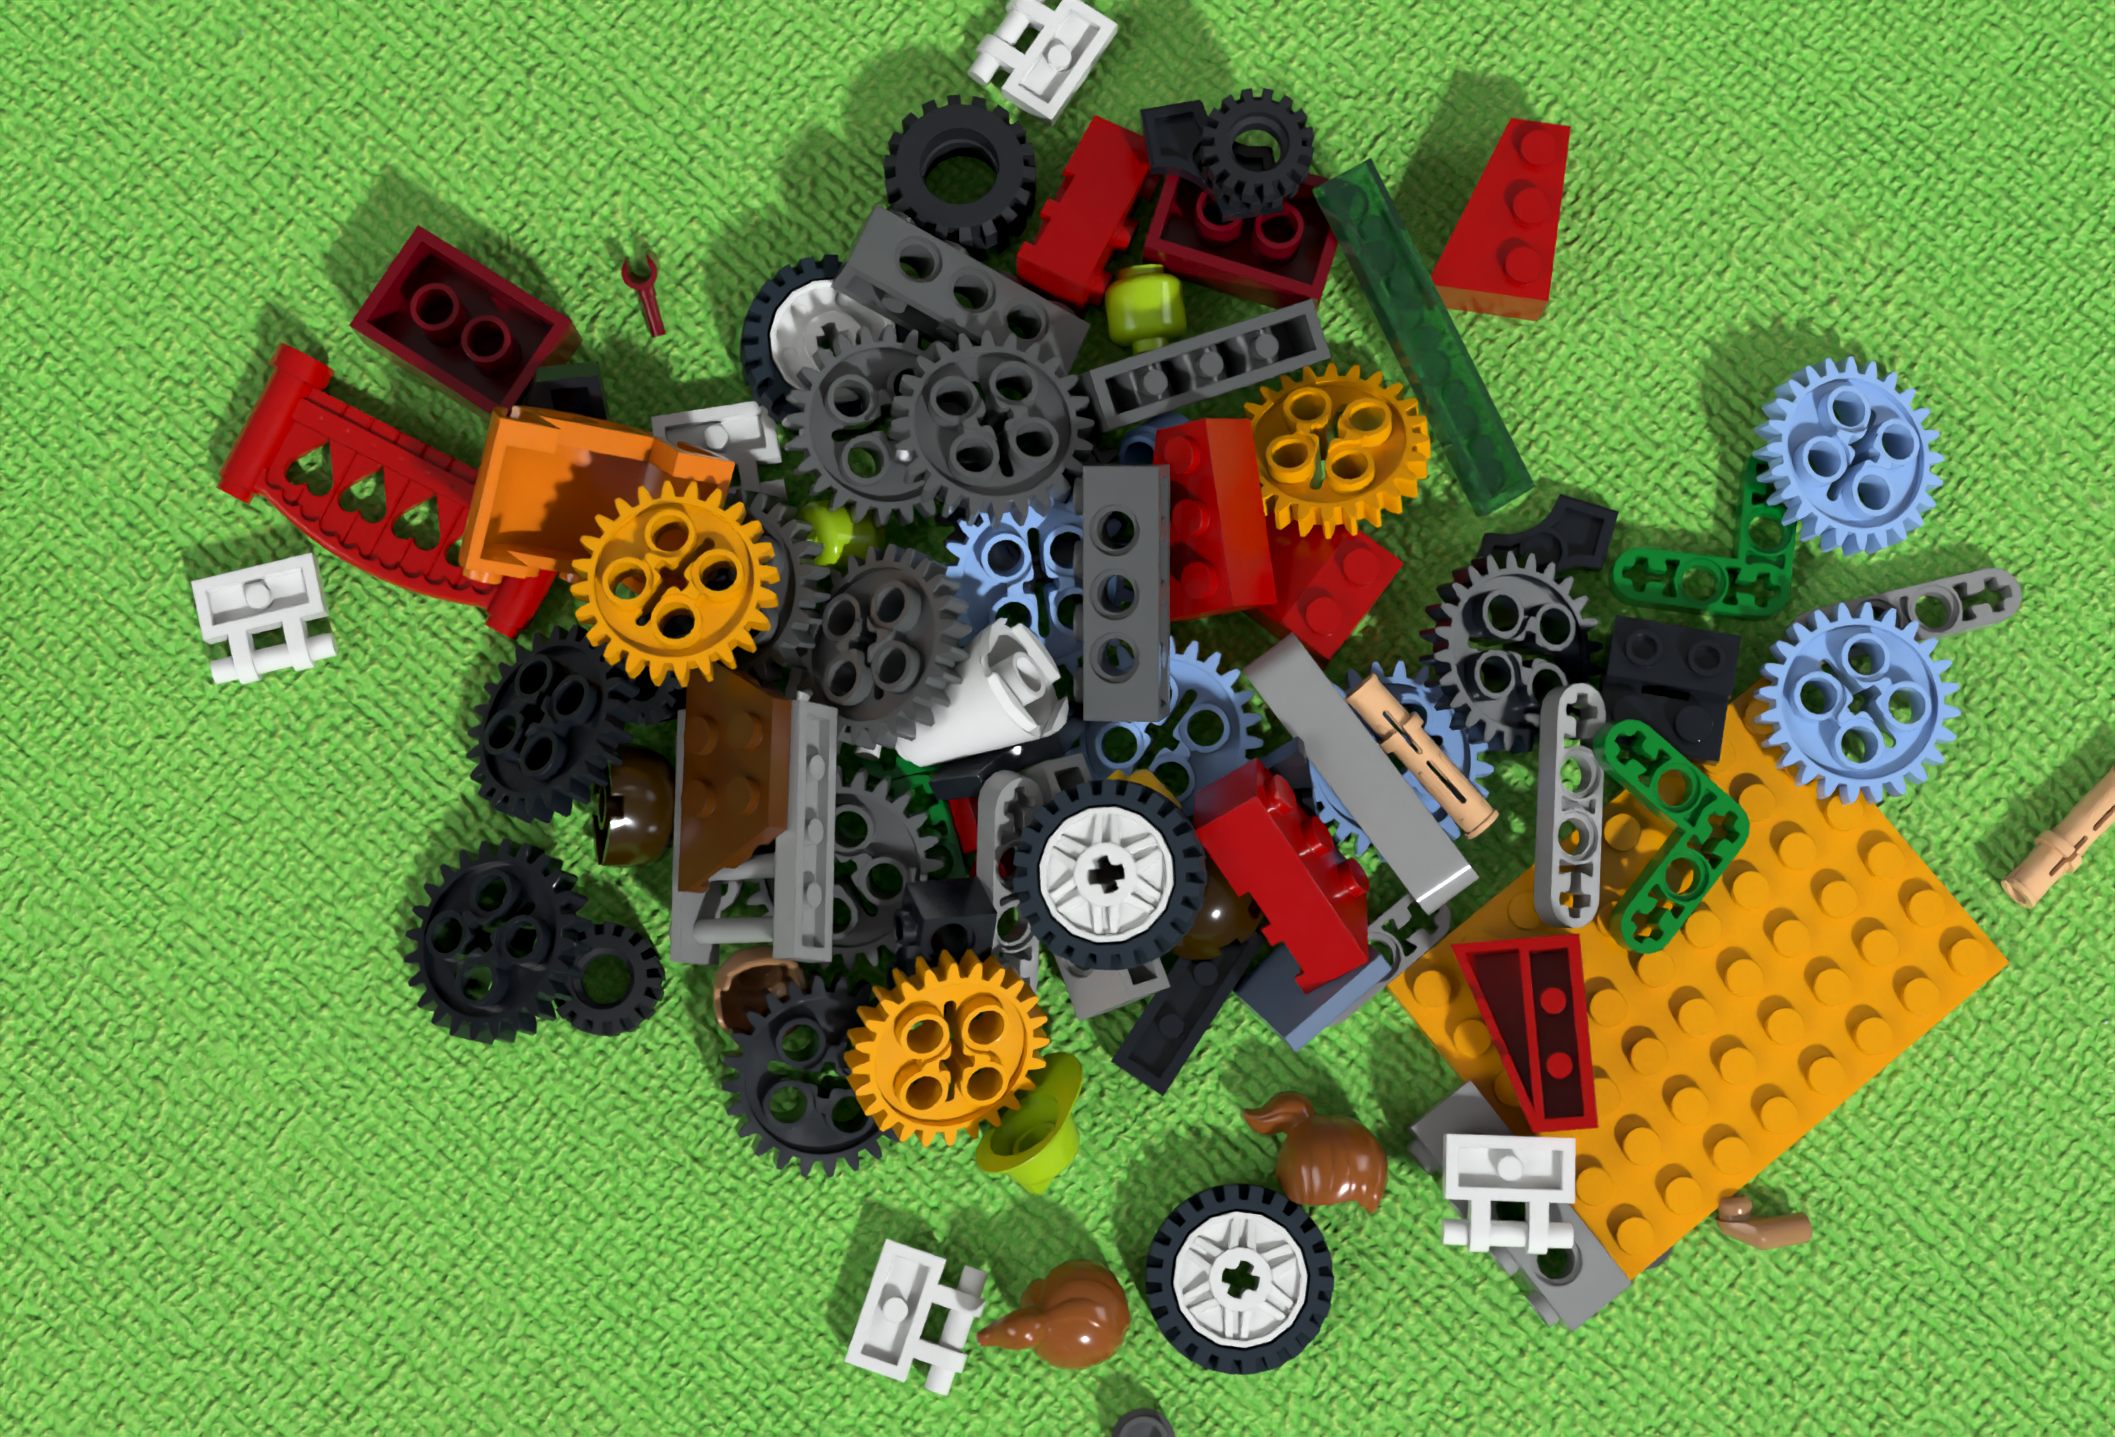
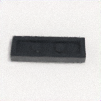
M1254 931L1242 944L1236 938L1230 944L1221 947L1220 950L1223 955L1212 959L1187 960L1179 956L1167 975L1170 987L1154 994L1112 1058L1111 1063L1163 1097L1266 938Z

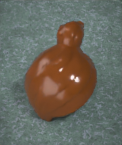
M1295 1091L1280 1092L1271 1097L1261 1108L1245 1109L1242 1117L1254 1131L1262 1135H1274L1280 1132H1284L1287 1135L1276 1161L1275 1177L1289 1200L1303 1205H1331L1346 1201H1356L1368 1213H1375L1388 1183L1389 1169L1385 1151L1370 1129L1356 1119L1343 1115L1316 1114L1312 1102L1304 1094Z
M1087 1259L1065 1261L1053 1268L1046 1278H1037L1031 1281L1027 1289L1022 1293L1020 1309L1006 1314L978 1331L976 1340L980 1346H997L1008 1350L1030 1348L1040 1360L1048 1365L1064 1370H1084L1090 1366L1099 1365L1105 1360H1110L1115 1355L1119 1347L1123 1345L1126 1332L1130 1329L1132 1318L1124 1290L1110 1269L1100 1262Z

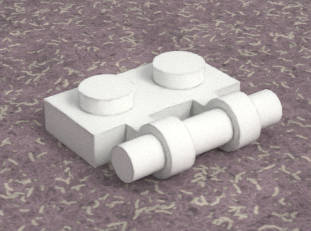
M1010 0L1005 7L1008 14L993 35L986 34L976 48V53L979 56L967 73L977 83L987 86L997 70L1008 72L1011 75L1002 86V97L1052 128L1117 34V23L1080 0H1062L1055 11L1043 5L1046 0ZM1027 27L1035 28L1040 33L1027 52L1023 54L1015 49L1014 45Z
M755 401L651 417L654 436L661 437L677 446L678 441H683L735 462L734 470L739 469L741 485L729 487L728 493L735 494L737 489H745L779 497V503L788 502L785 479L765 482L760 480L758 466L782 463L777 424L767 415L768 410L763 405L758 406Z
M313 553L191 581L203 640L209 644L229 640L232 656L210 662L212 676L216 684L238 679L242 685L262 680L263 673L292 666L296 671L316 667L317 660L338 655L337 642L332 632L310 637L308 634L306 621L330 616L318 559ZM283 627L286 643L259 650L255 649L252 634Z
M1443 1134L1442 1199L1468 1200L1467 1219H1442V1245H1466L1468 1252L1488 1253L1490 1246L1524 1247L1526 1254L1546 1255L1548 1248L1572 1249L1574 1239L1573 1224L1549 1222V1203H1575V1138ZM1491 1201L1526 1202L1525 1220H1491Z
M887 1238L844 1362L905 1382L913 1358L931 1364L924 1388L948 1396L955 1372L962 1373L968 1354L962 1351L974 1317L981 1318L986 1299L982 1298L981 1295L989 1273L965 1265L957 1289L940 1284L939 1281L947 1258ZM932 1303L950 1308L939 1343L921 1338Z

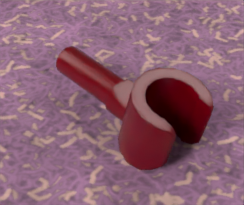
M648 249L646 259L651 269L649 275H636L631 269L628 255L624 260L621 274L625 284L637 290L639 299L643 304L651 337L654 338L665 335L666 331L654 286L660 269V261L657 255Z

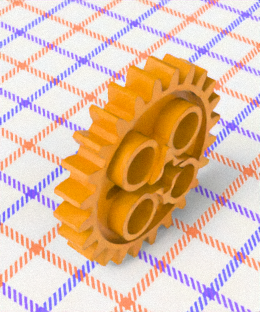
M1329 363L1325 375L1316 377L1313 370L1307 366L1303 368V381L1295 383L1289 376L1285 374L1280 375L1282 390L1277 393L1263 386L1259 389L1261 405L1248 402L1244 404L1245 419H1251L1264 514L1267 516L1274 512L1277 529L1281 530L1292 520H1296L1299 524L1300 536L1305 537L1313 525H1322L1325 538L1331 539L1335 526L1344 524L1352 536L1357 535V520L1363 518L1378 528L1381 526L1380 510L1385 508L1399 515L1402 512L1401 495L1416 498L1418 495L1417 479L1427 478V459L1431 458L1426 416L1419 415L1416 397L1404 399L1403 384L1398 382L1384 389L1383 372L1377 371L1365 381L1361 379L1360 367L1354 364L1346 376H1338L1334 363ZM1344 411L1342 417L1340 415V418L1338 420L1339 438H1335L1334 425L1339 412ZM1321 461H1325V478L1322 486L1316 489L1323 476Z
M670 480L664 481L661 498L653 500L648 490L644 486L638 487L639 505L632 508L626 501L618 497L615 499V504L620 517L615 521L599 514L595 517L603 533L600 539L592 536L581 537L580 541L584 549L592 557L591 559L572 561V567L575 572L586 578L587 581L570 586V591L576 600L589 603L576 610L575 615L580 624H595L586 635L593 647L609 642L603 654L608 664L612 666L625 656H628L625 670L632 679H635L645 666L650 667L651 679L655 686L662 684L668 670L675 672L681 687H687L690 669L699 668L708 682L713 681L712 662L720 659L730 669H736L737 665L732 650L739 646L746 651L754 653L757 648L749 634L750 629L769 631L771 628L769 619L759 610L760 608L778 607L779 604L777 594L763 588L780 581L777 567L762 565L775 556L771 542L756 543L764 533L759 520L742 525L747 514L743 503L738 502L726 511L723 510L725 498L722 490L718 488L710 494L706 501L701 500L697 482L691 481L684 497H677ZM678 529L689 534L685 545L678 550L668 552L657 548L660 537L667 531ZM712 541L715 543L713 549L699 556L700 549L706 542ZM729 568L737 573L733 585L725 590L712 591L705 587V580L708 575L716 569ZM639 576L646 579V587L637 597L621 599L615 596L617 586L625 578ZM670 576L678 581L685 577L688 585L682 591L674 586L667 590L664 581ZM652 611L651 619L644 626L636 624L639 617L646 616ZM687 615L695 619L693 629L685 637L670 639L663 635L664 626L672 617Z
M967 949L959 965H957L947 950H942L937 967L930 968L923 957L919 956L916 957L915 975L908 977L904 972L896 968L892 971L896 987L891 991L877 985L872 988L880 1003L876 1008L859 1006L856 1011L866 1027L853 1028L847 1031V1036L855 1049L844 1054V1060L852 1071L847 1076V1080L856 1094V1099L867 1116L872 1115L881 1131L884 1132L892 1127L899 1141L905 1142L915 1133L923 1147L929 1146L936 1132H940L947 1145L952 1146L956 1139L957 1130L965 1128L974 1140L979 1135L978 1122L985 1118L995 1127H999L1001 1119L997 1110L1003 1105L1017 1111L1021 1108L1019 1101L1014 1095L1017 1089L1035 1090L1036 1084L1027 1072L1028 1070L1040 1069L1046 1066L1045 1060L1037 1049L1050 1044L1049 1037L1041 1028L1048 1019L1037 1004L1039 998L1029 984L1024 982L1015 968L1011 966L1004 969L996 956L993 955L989 956L982 964L973 950ZM948 1001L946 1014L944 1015V1005ZM985 1011V1013L980 1018L972 1021V1019L976 1015ZM925 1020L918 1028L910 1030L914 1024ZM983 1068L978 1074L971 1076L978 1069ZM923 1077L918 1083L910 1086L916 1079ZM949 1084L951 1085L950 1094H948Z

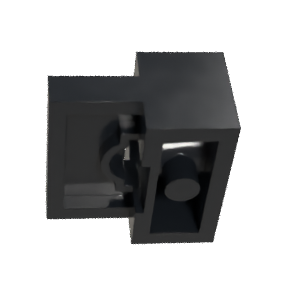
M1616 615L1607 632L1602 661L1603 674L1600 675L1598 691H1600L1605 704V724L1616 719L1640 720L1650 726L1690 762L1716 766L1720 761L1728 701L1733 694L1741 636ZM1633 735L1616 737L1615 742L1621 748L1620 750L1634 752L1630 747L1631 742L1635 738Z

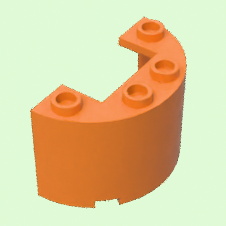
M513 405L509 418L506 417L508 408L494 407L458 562L464 568L463 575L465 577L490 584H500L503 575L526 579V577H538L540 569L560 572V579L573 584L587 581L586 578L575 572L572 567V561L591 559L592 555L584 549L580 539L582 536L601 538L603 533L595 520L598 514L613 521L620 517L615 504L616 498L623 499L633 508L639 505L638 487L644 486L654 500L661 498L664 481L670 480L677 497H684L687 487L691 481L697 482L701 500L706 501L710 494L718 488L722 490L726 502L735 462L683 441H678L677 446L661 437L652 436L653 432L607 420L545 408ZM678 529L667 531L660 537L657 548L668 552L678 550L685 545L689 534ZM712 541L706 542L701 547L699 556L713 549L715 543ZM639 576L627 577L621 581L622 584L638 595L646 587V579ZM670 576L664 581L667 590L674 586L682 591L688 585L685 577L678 581Z

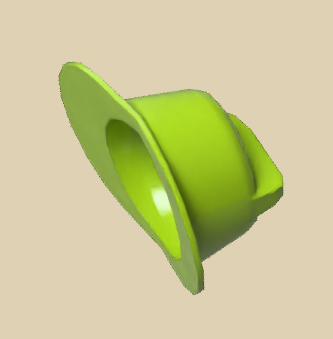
M1063 1051L1043 1056L1046 1062L1044 1068L1028 1070L1027 1073L1036 1084L1035 1090L1017 1089L1014 1095L1019 1101L1021 1108L1017 1111L1003 1105L998 1110L1001 1125L995 1127L991 1124L976 1148L975 1161L981 1171L993 1175L1005 1173L1013 1181L1019 1183L1029 1193L1034 1195L1044 1193L1056 1175L1068 1167L1079 1151L1080 1135L1071 1111L1079 1097L1084 1081L1083 1065L1074 1054Z

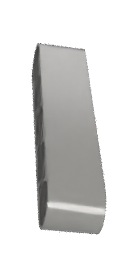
M1293 632L1243 669L1245 675L1293 738L1299 736L1302 739L1309 760L1428 916L1480 878Z

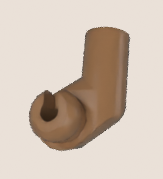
M1735 1193L1731 1197H1723L1717 1208L1719 1216L1715 1217V1221L1724 1235L1760 1250L1808 1243L1812 1236L1811 1223L1803 1212L1766 1218L1751 1215L1752 1201L1747 1195L1743 1196L1742 1194Z

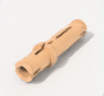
M1375 673L1370 674L1353 688L1344 700L1354 707L1365 722L1381 738L1378 743L1380 748L1386 754L1393 752L1422 784L1425 790L1465 832V836L1470 840L1475 838L1496 820L1499 812L1489 805L1477 789L1461 773L1459 768L1421 728L1424 720L1416 711L1409 714L1378 680L1379 677ZM1383 711L1396 724L1398 729L1413 743V745L1417 748L1416 752L1406 742L1403 736L1383 716ZM1427 761H1429V763L1437 770V772L1460 796V800H1458L1454 796V794L1446 787V785L1438 778V776L1429 768V766L1427 765Z
M2115 765L2073 807L2070 813L2051 831L2044 830L2034 840L2036 847L2017 868L2000 882L2003 890L2016 903L2024 908L2027 906L2028 909H2032L2058 879L2065 873L2072 874L2082 864L2081 856L2088 850V847L2114 823Z

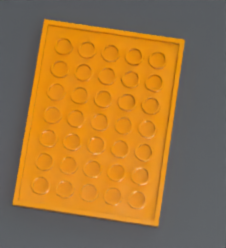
M1763 676L1728 704L1719 763L1716 766L1691 762L1734 799L1747 813L1750 823L1749 836L1742 849L1663 949L1652 954L1628 951L1616 943L1612 938L1609 928L1610 915L1615 905L1674 831L1629 791L1624 789L1602 807L1599 904L1597 913L1591 922L1577 928H1554L1547 926L1539 918L1534 905V863L1385 986L1386 990L1462 1082L1471 1080L1514 1136L1575 1138V1203L1569 1204L1630 1281L1716 1210L1723 1197H1731L2010 963L1875 804L1868 805L1861 788L1855 803L1842 805L1839 787H1836L1829 797L1819 799L1816 795L1817 779L1813 778L1807 784L1796 787L1794 780L1799 767L1792 764L1777 770L1775 764L1784 753V750L1780 745L1763 748L1761 743L1774 733L1772 725L1754 723L1753 719L1769 710V703L1752 697L1754 691L1771 686V682ZM1674 769L1666 771L1658 781V794L1664 803L1668 805L1676 804L1685 793L1684 778ZM1710 815L1707 820L1713 828L1710 836L1703 845L1693 844L1688 841L1686 846L1703 854L1707 861H1709L1710 855L1704 854L1700 850L1712 837L1725 838L1727 832L1723 829L1722 822L1726 816ZM1575 829L1559 843L1567 854L1573 853L1578 846V830ZM1682 857L1672 861L1666 870L1665 879L1671 891L1676 894L1684 892L1693 881L1692 866ZM1576 865L1559 866V872L1575 873ZM1650 890L1648 895L1659 900V902L1647 915L1633 914L1631 920L1637 928L1632 936L1642 935L1648 937L1652 929L1647 925L1646 921L1656 906L1671 910L1673 905L1656 897L1652 890ZM1560 892V905L1572 907L1573 895ZM1580 933L1599 1128L1532 1132L1450 944Z

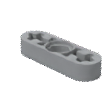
M1411 893L1406 894L1368 926V941H1379L1389 949L1392 957L1390 966L1392 970L1327 1027H1332L1345 1021L1445 936L1451 923V913L1447 903L1435 911L1436 915L1430 921L1435 928L1432 934L1429 935L1426 930L1419 929L1404 941L1405 944L1413 948V952L1408 956L1404 955L1399 941L1392 934L1383 930L1382 925L1390 921L1396 932L1411 919L1412 915L1407 909L1411 903L1417 908L1422 909Z

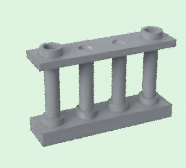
M791 700L787 830L776 837L775 852L753 853L749 859L736 869L722 868L708 879L711 888L704 893L698 894L678 892L684 761L683 736L686 709L678 710L677 735L675 738L676 784L672 913L669 926L671 942L670 962L708 966L719 965L720 944L773 942V958L802 962H832L838 708L804 700ZM775 878L774 916L720 918L722 880Z

